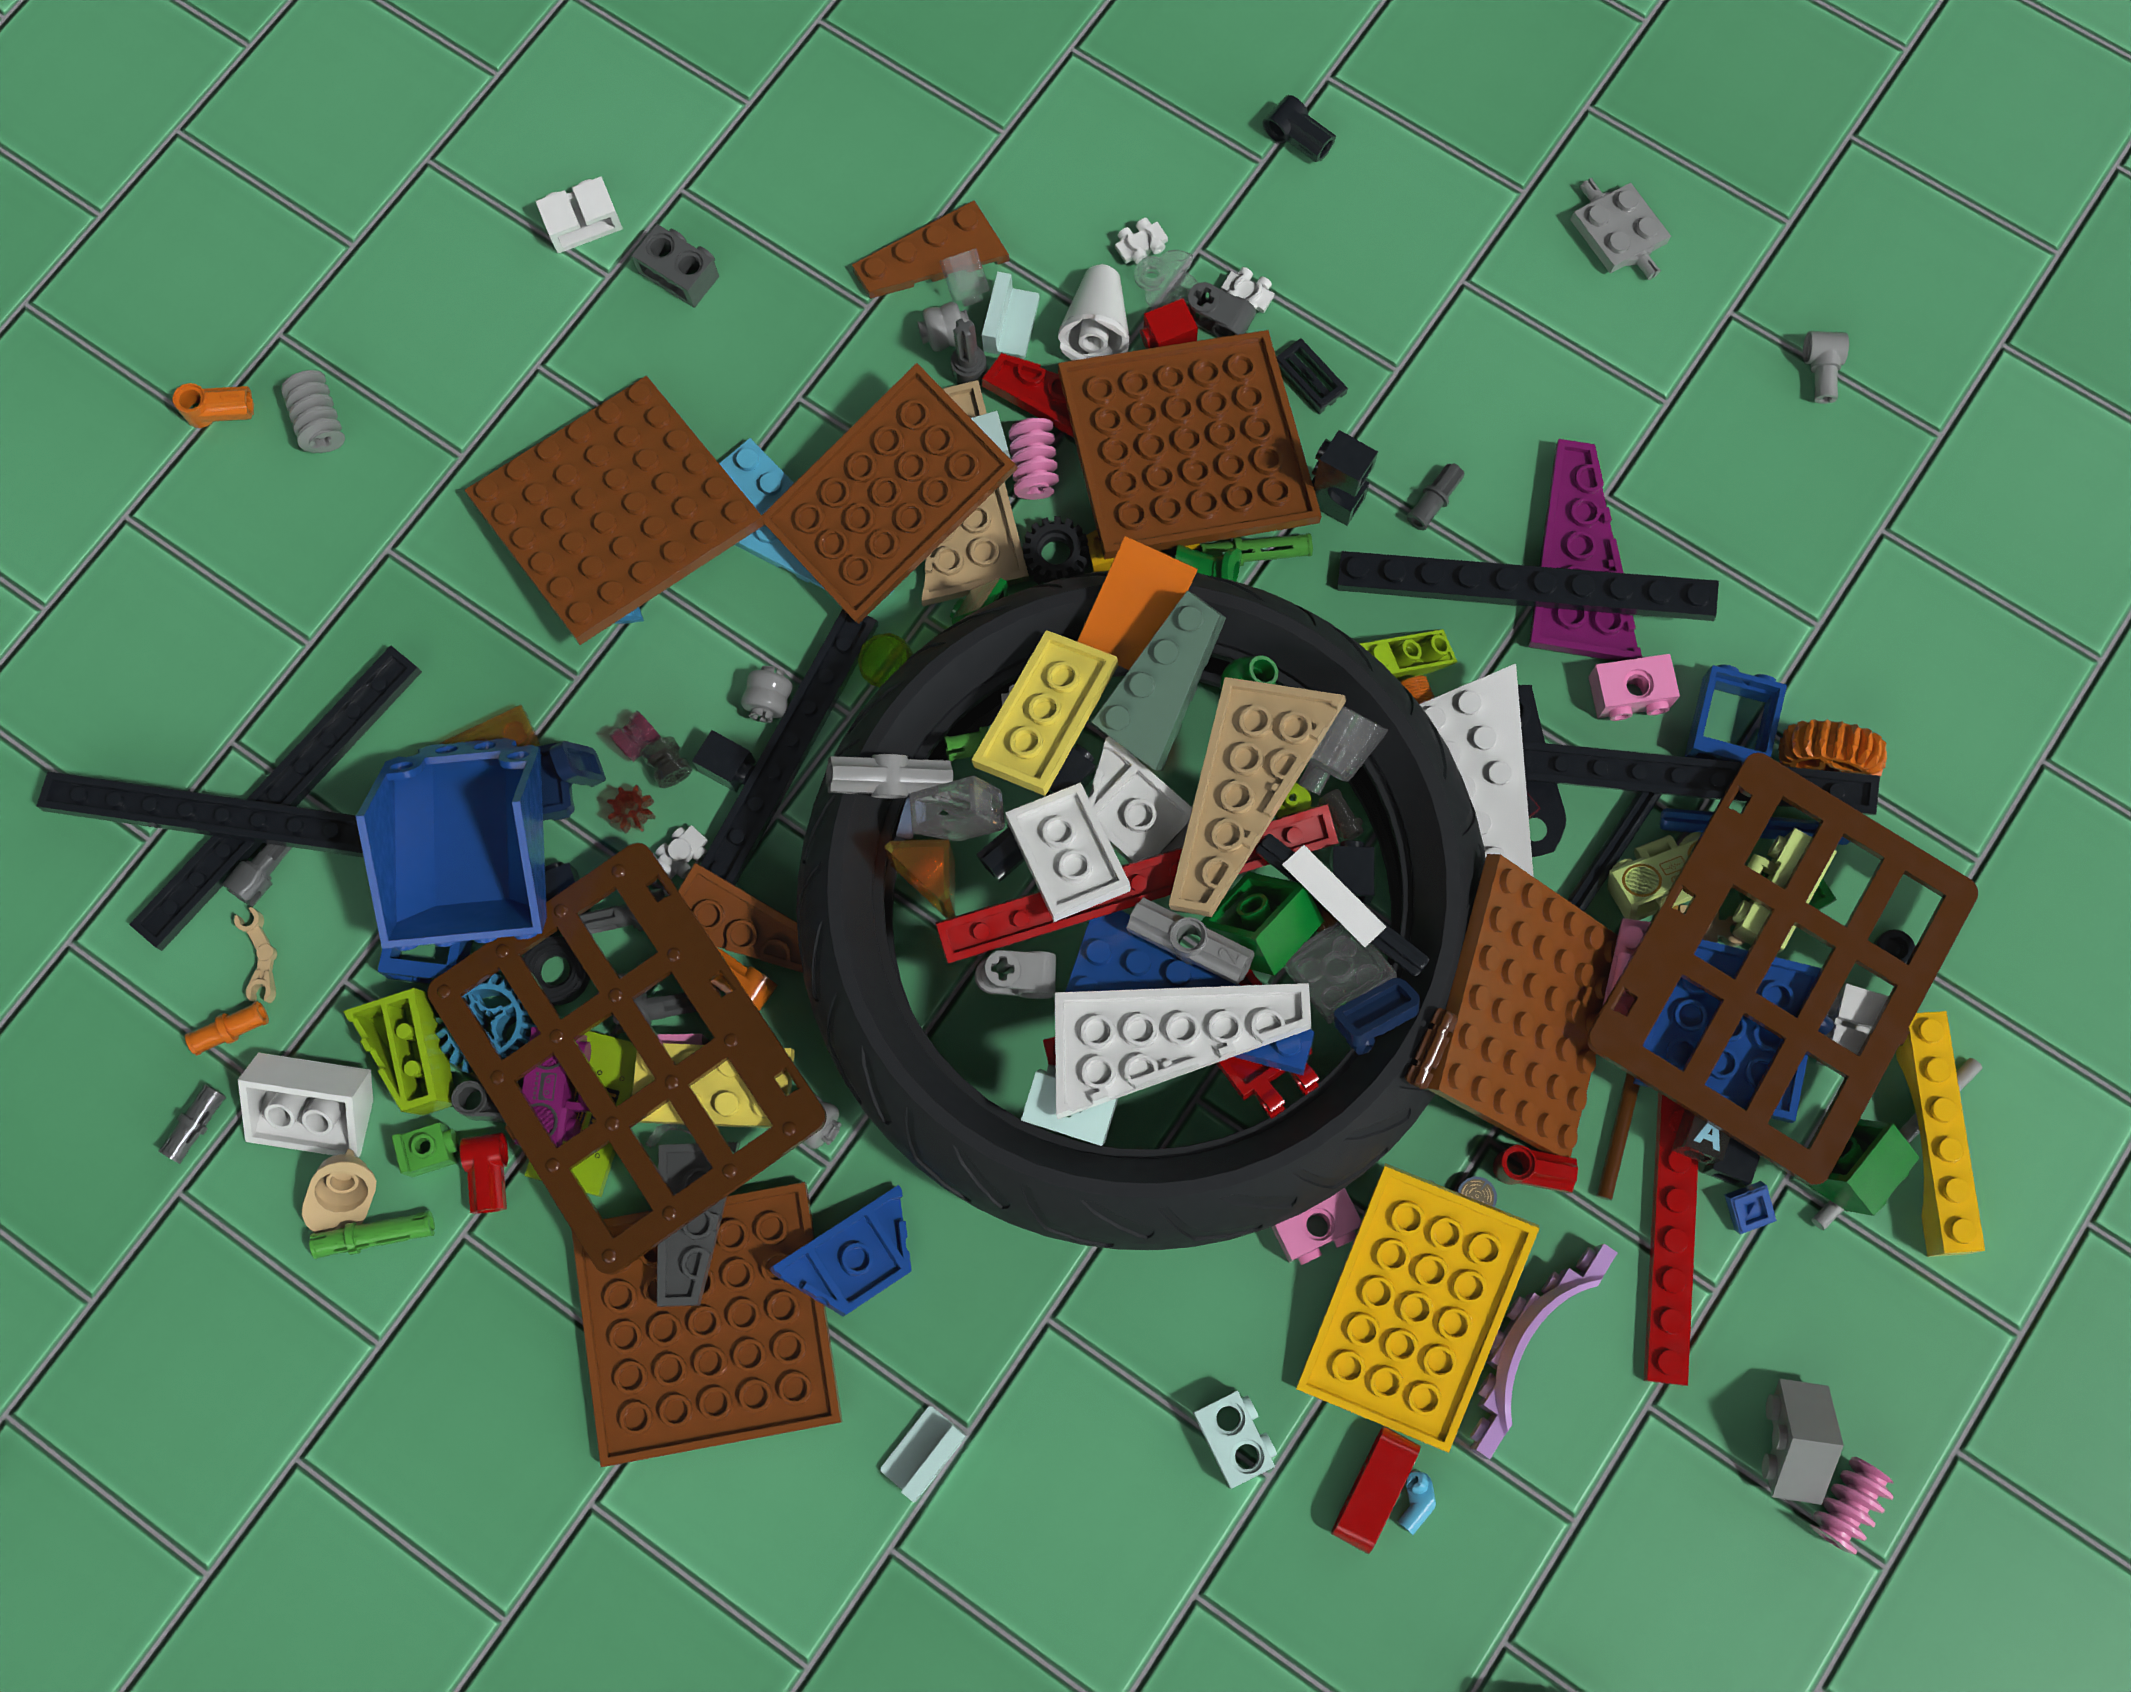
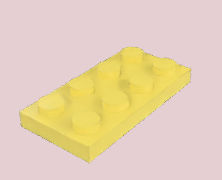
M1046 630L971 759L974 768L1046 796L1119 665L1117 656Z
M663 1043L676 1065L704 1046ZM784 1048L794 1062L795 1051L792 1048ZM638 1051L636 1053L632 1095L655 1080V1077ZM729 1059L691 1085V1088L716 1126L771 1128L773 1126ZM785 1070L776 1080L788 1096L791 1093L792 1078ZM670 1101L639 1122L685 1125Z

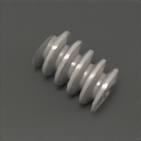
M317 370L302 371L287 378L282 384L281 392L289 411V417L293 423L295 435H297L299 447L311 453H326L341 447L344 444L345 436L340 432L342 427L340 421L336 420L338 417L336 409L332 408L334 403L332 397L329 396V387L325 384V375Z

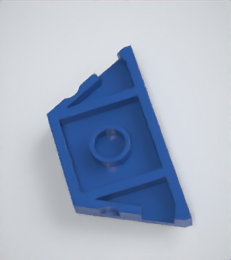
M897 1185L772 1266L770 1271L778 1278L844 1317L912 1271L910 1253L906 1248V1238L908 1236L906 1221H903L900 1198L903 1195L901 1187Z

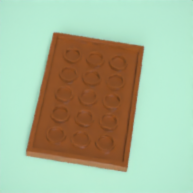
M916 363L762 515L763 523L850 617L859 624L998 489L1018 467L928 373Z

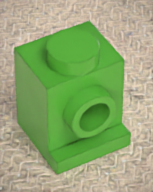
M439 1122L404 1134L392 1135L401 1174L416 1177L458 1163L455 1152L459 1151L458 1138L455 1131L449 1129V1126ZM429 1141L430 1149L427 1153L423 1154L421 1143Z

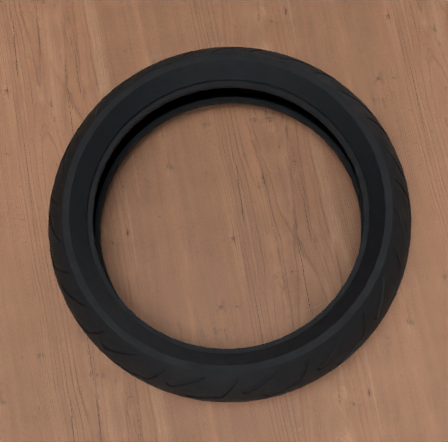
M1108 571L1060 578L1016 592L971 613L935 636L909 657L884 682L861 710L843 737L834 756L872 758L873 755L897 754L906 755L908 759L948 761L945 750L947 745L944 744V736L950 737L978 732L979 727H988L993 723L1002 707L1001 694L1009 693V687L1015 685L1046 630L1074 641L1078 640ZM1196 573L1188 591L1197 595L1225 616L1226 620L1199 682L1221 688L1222 673L1230 662L1245 656H1266L1272 659L1278 668L1276 685L1345 695L1346 702L1318 748L1333 762L1350 784L1366 811L1378 839L1387 871L1391 900V928L1429 958L1428 964L1417 976H1412L1388 957L1382 981L1383 984L1393 978L1405 980L1419 995V1013L1390 1031L1373 1037L1375 1043L1369 1052L1358 1055L1351 1048L1339 1065L1318 1084L1319 1087L1306 1096L1301 1097L1283 1112L1272 1119L1268 1118L1253 1127L1221 1139L1185 1147L1154 1150L1118 1149L1082 1143L1047 1132L1030 1123L1021 1121V1119L983 1096L966 1082L939 1054L917 1022L903 988L895 954L893 904L900 857L906 839L896 836L907 798L885 799L871 797V794L828 793L825 773L813 804L803 841L798 872L796 906L798 946L803 977L813 1014L827 1050L855 1099L883 1135L911 1163L944 1189L975 1208L1009 1224L1046 1237L1080 1245L1118 1250H1166L1196 1247L1232 1240L1267 1229L1302 1214L1338 1193L1363 1175L1389 1152L1417 1121L1435 1096V1093L1428 1089H1420L1405 1081V1076L1410 1065L1415 1066L1417 1062L1413 1058L1426 1029H1431L1433 1026L1429 1022L1434 1011L1437 1008L1446 1010L1486 860L1476 812L1451 752L1429 716L1401 682L1357 641L1312 612L1267 591L1233 580ZM1118 666L1112 677L1125 676L1129 670ZM908 795L909 798L921 801V803L926 797L920 795Z

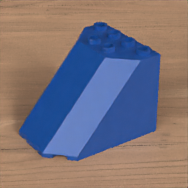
M507 738L487 741L480 740L429 745L418 749V754L396 757L385 761L356 815L382 949L395 948L398 951H407L416 948L418 945L435 944L437 947H448L459 941L474 940L477 943H489L501 937L514 936L516 939H529L537 934H542L547 912L540 747L533 745L517 747L515 740Z

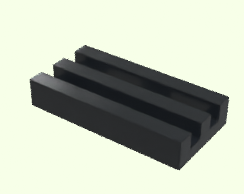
M1302 338L1276 357L1281 374L1319 415L1325 411L1328 405H1333L1338 397L1342 398L1347 394L1348 388ZM1297 351L1333 388V391L1330 392L1319 381V379L1311 371V369L1309 367H1306L1305 364L1295 355ZM1286 360H1288V361L1294 366V368L1306 379V381L1319 393V395L1322 397V399H1321V398L1316 394V392L1303 380V378L1290 366V364H1289Z

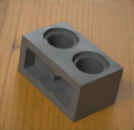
M658 224L654 226L631 255L639 274L693 308L697 306L719 278L714 262L715 258L708 250L701 246L695 248L687 243L686 239L674 229L668 231ZM669 252V254L664 257H658L662 253ZM691 270H698V271L695 272L694 274H691V275H687V274H686V273H688V272L691 271Z

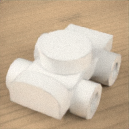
M1143 218L1136 224L1139 232L1133 234L1130 228L1126 227L1118 233L1121 241L1115 244V249L1125 264L1132 260L1136 264H1140L1146 260L1151 251L1154 254H1159L1165 249L1164 243L1168 242V237L1158 222L1151 225L1148 218Z
M1242 267L1238 274L1231 271L1221 290L1244 298L1256 310L1264 313L1275 294L1269 291L1272 285L1271 281L1265 277H1260L1255 284L1250 281L1253 276L1252 271L1245 267Z
M692 825L687 830L682 827L678 828L672 834L673 841L669 845L666 843L662 844L656 850L655 854L659 857L658 861L670 879L676 874L682 879L686 878L692 869L688 862L693 858L700 863L708 852L704 846L709 841Z

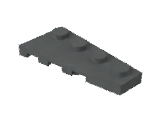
M727 1142L734 1153L739 1150V1142ZM697 1143L659 1145L658 1170L674 1195L713 1169ZM727 1196L658 1244V1307L700 1306Z

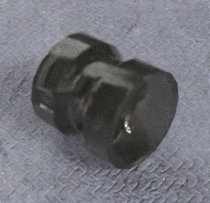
M671 736L651 743L641 754L647 766L653 767L655 771L654 778L660 788L674 786L685 780L692 773L690 764L686 758L680 756V747L675 738Z

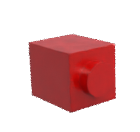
M1184 298L1144 313V328L1140 330V335L1146 349L1197 341L1198 327Z

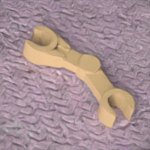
M249 907L250 912L254 916L252 924L245 926V922L238 915L234 917L235 926L249 935L257 950V969L246 988V996L248 1000L256 1002L258 989L265 987L264 1001L271 1004L276 997L272 970L274 960L277 958V950L271 946L262 929L264 925L263 915L256 909Z

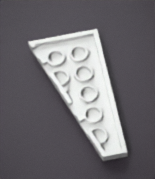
M1513 664L1419 705L1429 716L1448 746L1463 778L1476 812L1484 844L1485 857L1487 854H1501L1533 876L1516 664Z
M1309 983L1055 992L1057 1119L1310 1030Z

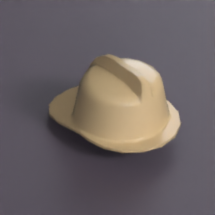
M347 1149L345 1154L334 1155L324 1160L311 1178L302 1205V1217L305 1225L314 1233L344 1228L347 1223L352 1222L360 1225L367 1216L376 1191L377 1180L365 1162L354 1156L352 1149Z

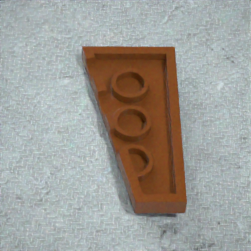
M974 200L852 264L853 272L869 298L872 299L912 288L917 282L929 279L935 282L946 279L945 274L966 270V273L981 269V265L997 261V264L1009 262V254Z
M695 863L678 891L714 945L727 951L750 956L803 973L798 946L797 922L700 864Z

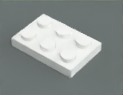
M1081 783L1005 812L1008 825L1054 922L1131 891L1130 882Z

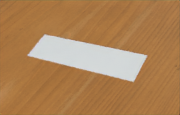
M1305 845L1282 864L1364 947L1386 928Z

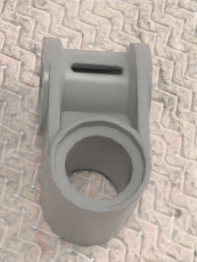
M995 951L977 965L974 974L975 982L981 990L990 994L1017 995L1031 999L1055 997L1056 955L1043 951ZM994 965H996L998 972L1004 974V977L1000 980L998 973L991 971Z

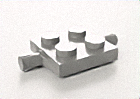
M1592 178L1584 181L1580 189L1590 200V203L1574 211L1570 220L1608 272L1612 273L1624 266L1638 265L1648 280L1656 277L1661 270L1649 255L1654 250L1668 243L1671 237L1669 232L1632 183L1613 192L1602 193Z

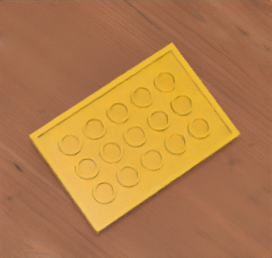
M1385 1163L1299 1377L1296 1389L1449 1453L1540 1229L1539 1225Z

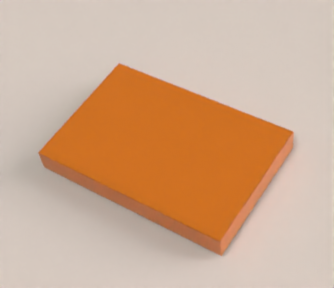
M1124 536L1077 642L1117 656L1118 666L1130 670L1186 591L1189 590L1198 569Z

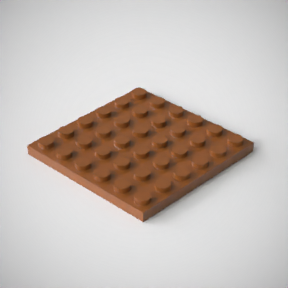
M1269 330L1058 363V375L1104 560L1115 558L1124 536L1156 550L1176 548L1177 545L1188 546L1320 523L1321 511Z
M647 375L465 489L469 499L579 645L588 641L765 525L763 523V516Z
M1487 854L1446 1007V1010L1458 1017V1022L1453 1033H1447L1446 1037L1450 1038L1437 1068H1432L1430 1071L1433 1077L1427 1089L1545 1153L1571 1158L1572 1150L1578 1139L1577 1130L1581 1113L1587 1103L1586 1093L1591 1073L1596 1066V1053L1588 1046L1587 1034L1603 1006L1618 935L1501 854Z
M802 1182L727 1196L700 1306H657L658 1245L619 1273L608 1275L596 1269L572 1230L601 1467L843 1422L826 1308L820 1302L778 1278L770 1271L772 1266L815 1239L807 1183ZM653 1210L603 1220L615 1238Z

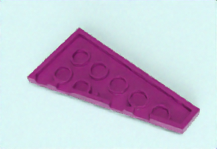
M1558 439L1539 567L1624 573L1617 541L1612 533L1610 524L1612 518L1610 509L1606 506L1603 492L1604 482L1595 444ZM1534 607L1528 647L1613 661L1642 658L1641 649L1637 646L1634 632L1636 629L1634 617L1631 614Z

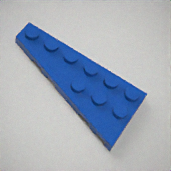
M1120 910L1089 920L1065 992L1237 985L1197 965H1188L1178 960L1176 955L1128 932L1126 927L1130 915ZM1310 1029L1234 1057L1304 1075L1314 1039V1031Z

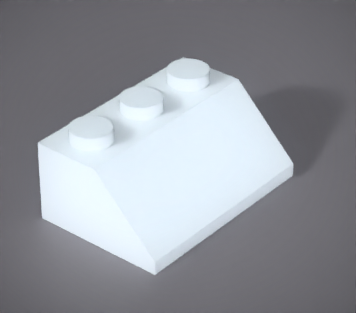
M258 1053L238 1079L245 1142L333 1156L345 1154L347 1149H352L354 1156L360 1157L373 1104L370 1069Z

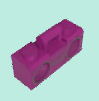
M537 1027L531 1028L530 1041L541 1034ZM583 1035L576 1042L590 1062L591 1044L587 1042V1036ZM554 1055L524 1076L522 1091L557 1147H560L581 1131L580 1120L576 1119V1112H591L580 1094L578 1102H574L576 1088Z

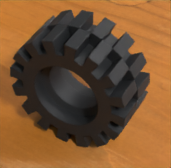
M1054 516V522L1049 523L1047 517L1042 519L1040 527L1037 523L1031 526L1032 533L1027 531L1022 549L1029 576H1034L1036 583L1040 584L1041 581L1046 583L1060 578L1084 574V568H1087L1089 563V546H1087L1086 534L1083 535L1082 528L1079 525L1073 527L1072 520L1067 518L1066 522L1062 523L1061 517ZM1060 541L1066 544L1070 549L1068 559L1061 564H1051L1044 560L1042 550L1048 543Z

